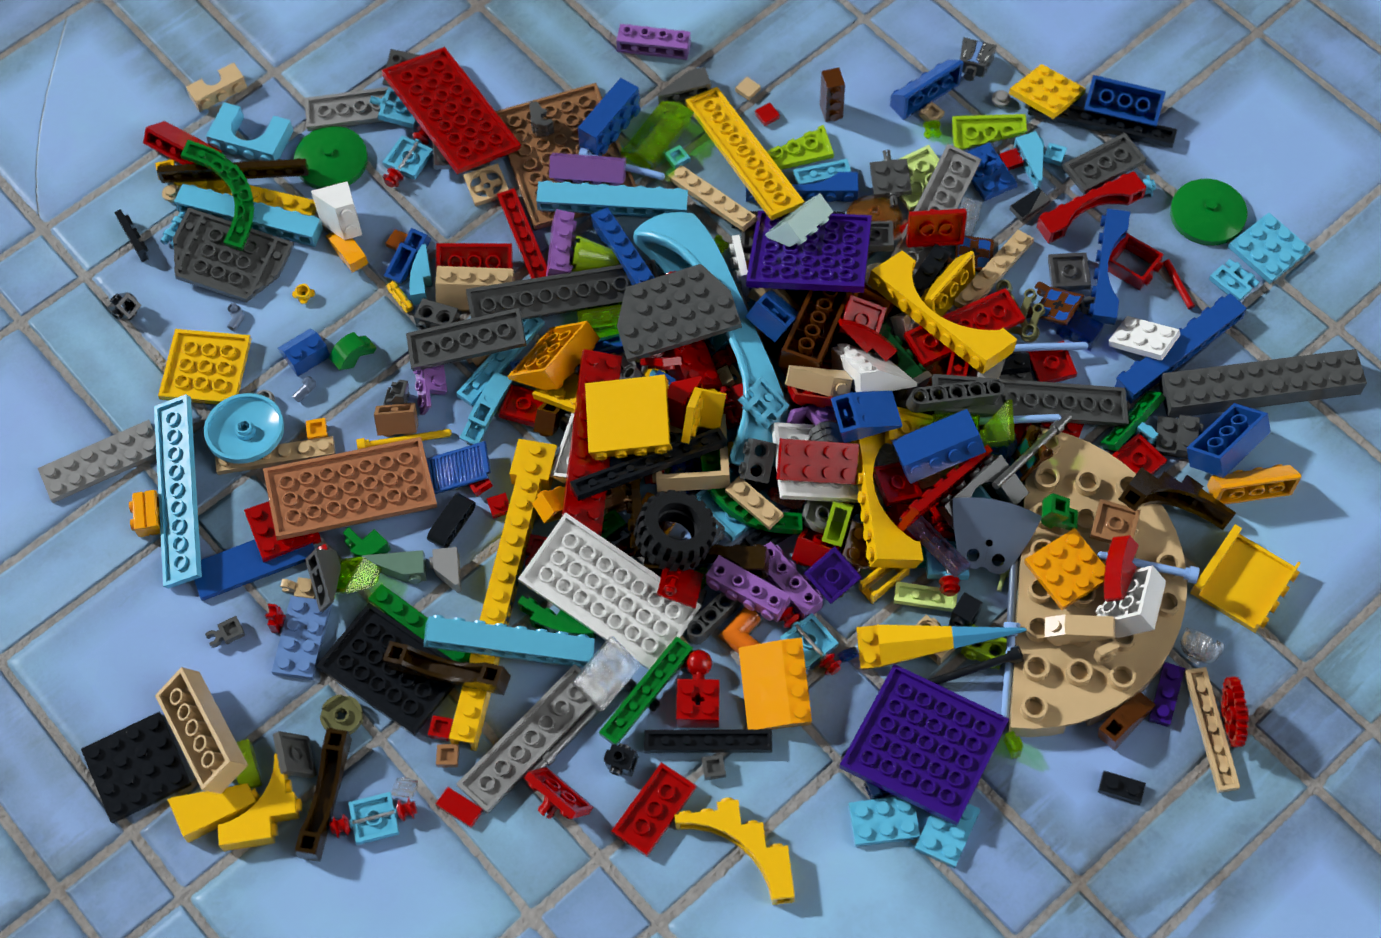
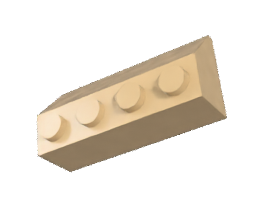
M437 266L435 282L436 302L458 308L459 311L470 312L466 289L515 281L514 270L508 268Z

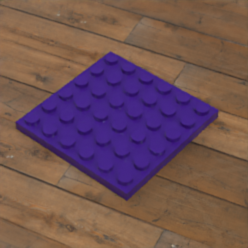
M758 210L746 287L864 293L872 215L831 214L828 216L829 221L822 226L818 225V230L815 233L806 236L807 240L799 246L796 243L788 247L767 238L765 235L788 214L771 221L764 211Z
M894 664L843 757L839 768L957 826L1009 722V718Z

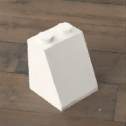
M348 181L311 191L319 219L323 226L343 240L362 236Z

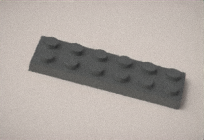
M520 308L406 333L410 365L413 371L527 346Z

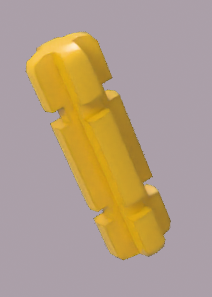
M395 281L387 284L388 291L393 294L392 296L402 306V309L406 313L414 309L413 304L408 300V297L401 288L398 287V284Z

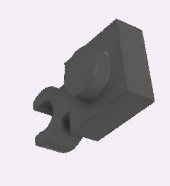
M237 616L217 624L219 630H211L205 634L207 639L216 637L214 641L209 643L212 648L219 646L223 640L226 644H229L245 636Z

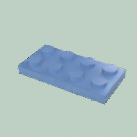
M290 597L272 668L273 675L314 680L316 665L318 664L332 604L324 612H319L316 599Z

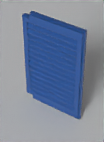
M486 441L426 458L434 494L488 479V474L491 473Z

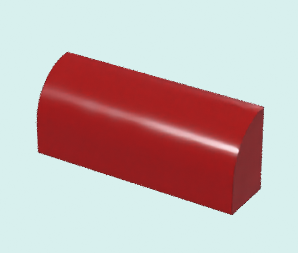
M166 121L145 128L143 144L182 165L196 164L181 159V153L187 140L206 145L222 153L221 150L210 146L208 143Z

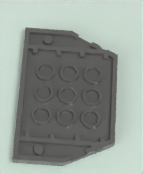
M188 208L173 237L174 269L177 280L248 302L280 276L294 247L293 242L251 229L243 251L224 246V240L232 224L231 221Z
M698 264L626 287L617 328L627 361L630 363L742 328V324L731 291L702 264Z

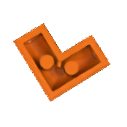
M744 607L722 630L718 638L738 654V648L760 644L749 635L761 621L759 614L755 610L751 611Z

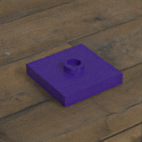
M836 546L804 572L806 577L830 604L862 578Z

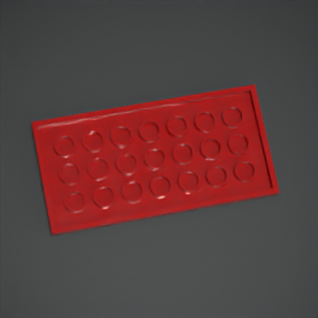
M445 47L382 69V76L457 175L521 149L519 141Z

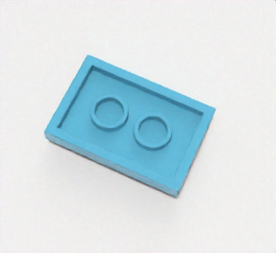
M899 797L849 802L855 847L920 838L915 805Z
M968 803L957 826L930 814L917 842L915 851L955 869L981 809Z

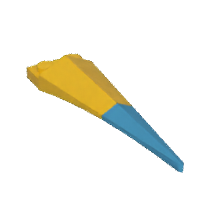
M920 625L856 627L861 670L882 668L931 654L1022 633L1027 629Z

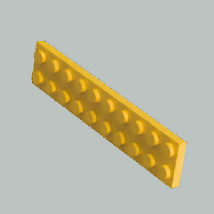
M718 87L685 99L687 108L771 221L794 212L805 203Z

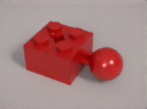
M695 650L687 656L685 663L688 672L692 674V679H677V728H719L720 681L719 679H705V675L712 668V659L707 652Z

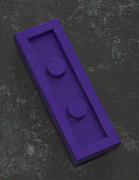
M1164 662L1153 701L1156 707L1150 712L1148 721L1170 727L1185 671L1184 667Z

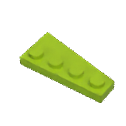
M1026 114L952 116L951 119L953 146L961 150L1024 135L1027 132Z
M824 124L813 132L808 131L796 140L793 138L787 141V144L781 147L776 146L767 151L780 170L834 158V152Z

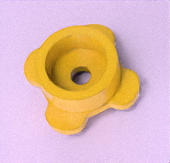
M300 284L292 292V296L300 300L301 304H306L310 297L315 296V291L310 290L307 284Z

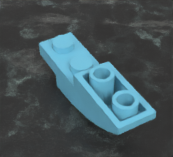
M495 371L468 417V422L460 436L461 440L471 445L482 441L513 380Z

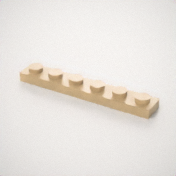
M680 165L668 175L669 181L679 188L688 190L689 195L743 232L757 221L756 215L684 166Z
M1017 230L956 297L954 305L961 308L984 298L1033 244L1034 238Z
M330 436L278 444L267 456L244 464L226 462L215 456L216 472L218 475L333 455L336 454L334 438Z
M1207 668L1185 670V679L1217 793L1239 790L1240 784Z

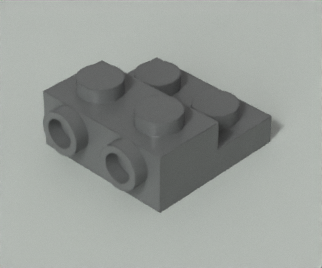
M1179 415V418L1158 416L1156 423L1158 436L1155 442V449L1163 456L1188 459L1186 448L1203 432V424L1199 423L1200 417Z

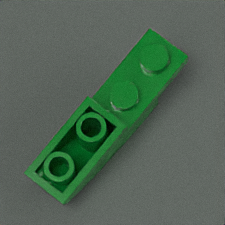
M521 596L518 600L519 610L531 617V626L535 629H546L550 633L567 632L572 636L584 634L588 635L589 638H597L593 631L562 610L556 615L551 609H544L539 606V603L530 597L527 599Z

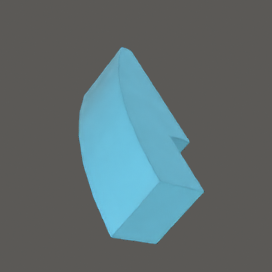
M422 244L417 252L410 273L409 287L413 305L420 304L422 298L427 299L426 287L433 286L426 244Z

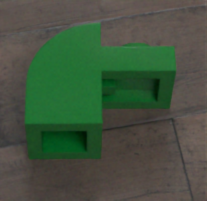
M352 332L336 343L329 359L339 370L355 367L360 356L374 354L377 347L366 335L357 336L355 332Z
M1052 493L1042 501L1041 523L1050 529L1054 526L1069 531L1074 528L1077 529L1078 510L1070 508L1069 498Z
M349 527L343 532L346 539L344 543L351 549L350 552L353 559L359 563H363L362 555L385 554L391 551L388 541L375 529L364 539H361Z

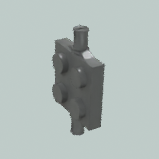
M886 150L882 152L883 161L870 162L874 198H890L891 208H894V204L895 208L899 206L898 197L912 194L907 158L893 160L891 159L890 150H887V154Z

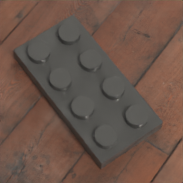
M1123 133L1064 163L1063 169L1080 191L1086 194L1091 189H1096L1106 182L1145 164L1146 158L1126 133Z

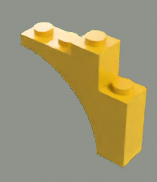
M277 753L274 754L271 779L259 800L239 817L226 823L218 824L219 846L223 851L275 844V836H278V826L275 822L300 819L299 811H302L301 798H298L295 792H292L291 779H288V775L281 774Z

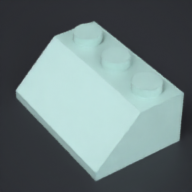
M818 194L803 203L794 212L789 213L765 235L767 238L788 247L796 243L799 246L807 240V235L810 236L818 230V225L822 226L829 221L828 216L833 213V210L823 196Z

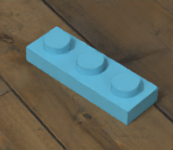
M843 159L794 169L793 175L796 184H813L831 178L838 172H851L848 160Z

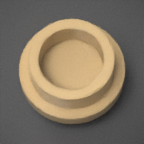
M176 185L166 186L162 190L163 198L173 203L180 188Z

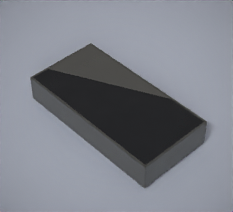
M1038 187L1012 204L1009 210L1022 222L1050 204L1051 199Z

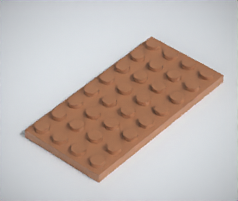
M421 437L263 468L277 541L437 508Z

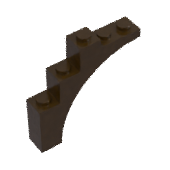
M1142 467L1118 498V500L1134 511L1147 504H1165L1181 508L1198 515L1222 530L1225 529L1236 514L1232 509L1202 489L1204 486L1190 476L1186 475L1182 482L1164 471L1158 479Z

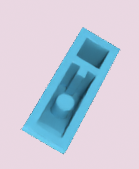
M1035 131L1016 137L1014 148L1019 152L1024 161L1023 167L1034 188L1037 189L1038 187L1041 188L1044 141L1041 137L1039 138Z

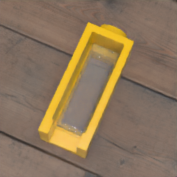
M878 567L860 581L859 591L873 605L877 599L896 585V581L900 582L906 576L908 577L910 568Z

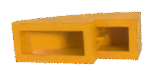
M333 232L326 235V239L352 273L368 264L366 255L353 238L343 240Z

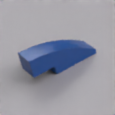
M411 228L404 243L400 242L384 276L401 284L411 273L414 259L421 245L426 244V247H428L431 238L427 234Z

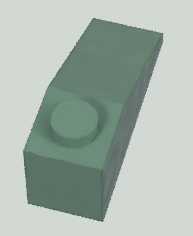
M423 550L362 555L363 563L368 569L412 584L427 581L426 557Z

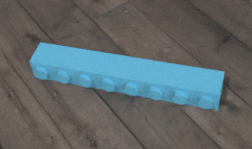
M552 181L538 182L536 202L538 211H556L558 209L574 213L593 214L608 207L613 215L654 217L664 213H687L688 190L682 188L665 189L663 187L646 188L645 186L628 187L626 185L609 186L607 184L591 185L589 183L572 184L570 182L554 183Z
M182 184L174 200L178 212L186 213L187 209L191 208L218 218L233 221L235 206L232 195L217 193L211 189L198 188L195 185ZM254 202L252 229L285 240L316 247L323 232V226L318 217L313 215L307 216L297 211L284 210L281 207L268 206L262 202Z
M433 615L432 617L429 616L426 622L423 647L573 666L575 664L581 668H589L593 663L595 638H589L588 635L584 634L572 636L567 632L550 633L546 629H536L535 631L528 630L524 626L513 628L507 627L506 624L502 623L490 625L480 620L468 622L463 618L446 619L442 615Z

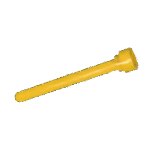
M445 429L373 441L360 438L356 439L357 448L363 449L421 437L422 441L450 437L452 431Z

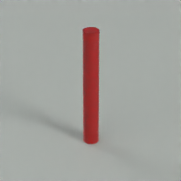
M1170 259L1165 260L1163 264L1188 310L1193 309L1195 305Z

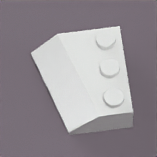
M1153 565L1136 569L1124 600L1105 601L1103 605L1098 606L1095 612L1097 616H1113L1115 618L1116 638L1152 631L1155 629L1166 580Z

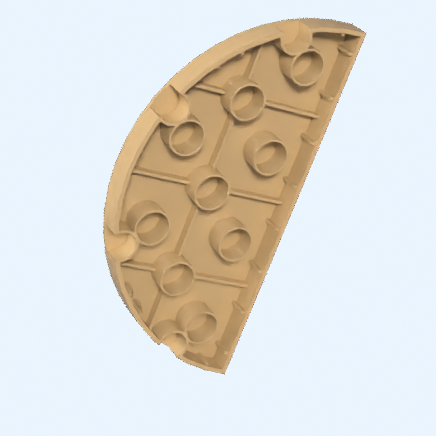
M1040 428L1042 434H1039L1036 440L1031 441L1032 444H1034L1039 438H1041L1049 429ZM1061 432L1053 436L1045 444L1047 449L1051 448L1053 450V456L1043 461L1023 481V485L1029 494L1022 499V507L1041 516L1042 501L1045 497L1054 493L1069 498L1070 508L1078 510L1076 530L1096 555L1100 551L1108 552L1111 544L1089 538L1099 501L1103 499L1127 506L1118 498L1136 474L1128 466L1090 442ZM1162 504L1141 506L1138 509L1141 511L1133 538L1139 545L1134 558L1185 569L1183 550L1176 529ZM1040 521L1030 541L1020 554L1018 562L1015 622L1021 623L1020 628H1026L1027 630L1015 636V646L1019 645L1024 662L1013 663L1008 736H1053L1064 733L1066 726L1084 721L1087 726H1090L1111 716L1128 700L1139 692L1144 691L1162 668L1181 629L1186 608L1187 580L1181 576L1159 572L1166 580L1154 630L1120 638L1115 637L1055 646L1045 638V617L1058 615L1097 616L1096 609L1105 602L1104 584L1061 610L1025 565L1024 560L1066 534L1069 530L1057 526L1050 529L1045 527ZM1101 560L1106 566V560ZM1116 640L1119 645L1116 657L1109 662L1102 661L1097 663L1093 657L1096 649Z

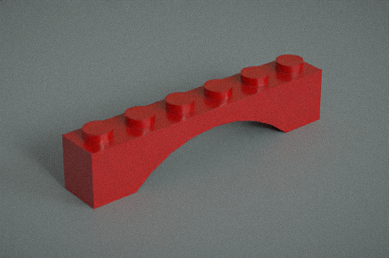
M1135 171L1129 174L1125 173L1114 181L1106 182L1102 187L1091 189L1081 197L1077 196L1066 204H1060L1050 212L1042 213L1038 218L1037 229L1049 244L1064 237L1071 223L1083 212L1107 204L1130 205L1144 197L1147 187Z

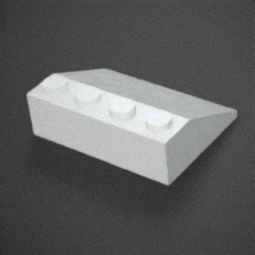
M847 343L831 347L832 369L846 371L853 379L851 388L856 392L895 391L917 387V382L890 359L885 361L877 353L871 351L866 353L862 348Z

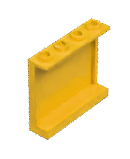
M665 374L585 383L588 450L593 459L605 460L607 457L612 456L625 458L631 454L644 456L649 452L664 454L668 450H673L670 444L667 399L669 384Z
M1235 524L1198 578L1197 583L1194 584L1190 594L1256 633L1259 627L1264 629L1270 619L1266 617L1268 613H1274L1280 603L1277 601L1279 596L1284 598L1290 589L1287 586L1289 581L1294 582L1300 573L1297 569L1301 563L1297 562L1295 566L1291 565L1241 535L1242 528Z

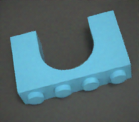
M224 102L206 135L208 144L232 155L244 156L247 159L263 161L280 159L294 132L291 121L273 116L263 135L254 140H241L236 137L237 130L244 119L241 107Z

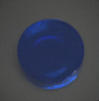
M850 647L839 652L837 656L842 661L841 663L858 657L859 652L856 647Z

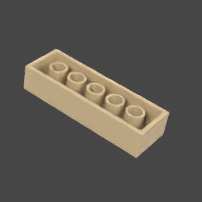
M181 667L159 690L155 697L201 789L221 794L248 764L201 673Z

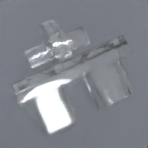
M963 197L960 209L966 208L967 211L965 233L973 235L976 222L979 221L978 215L983 202Z

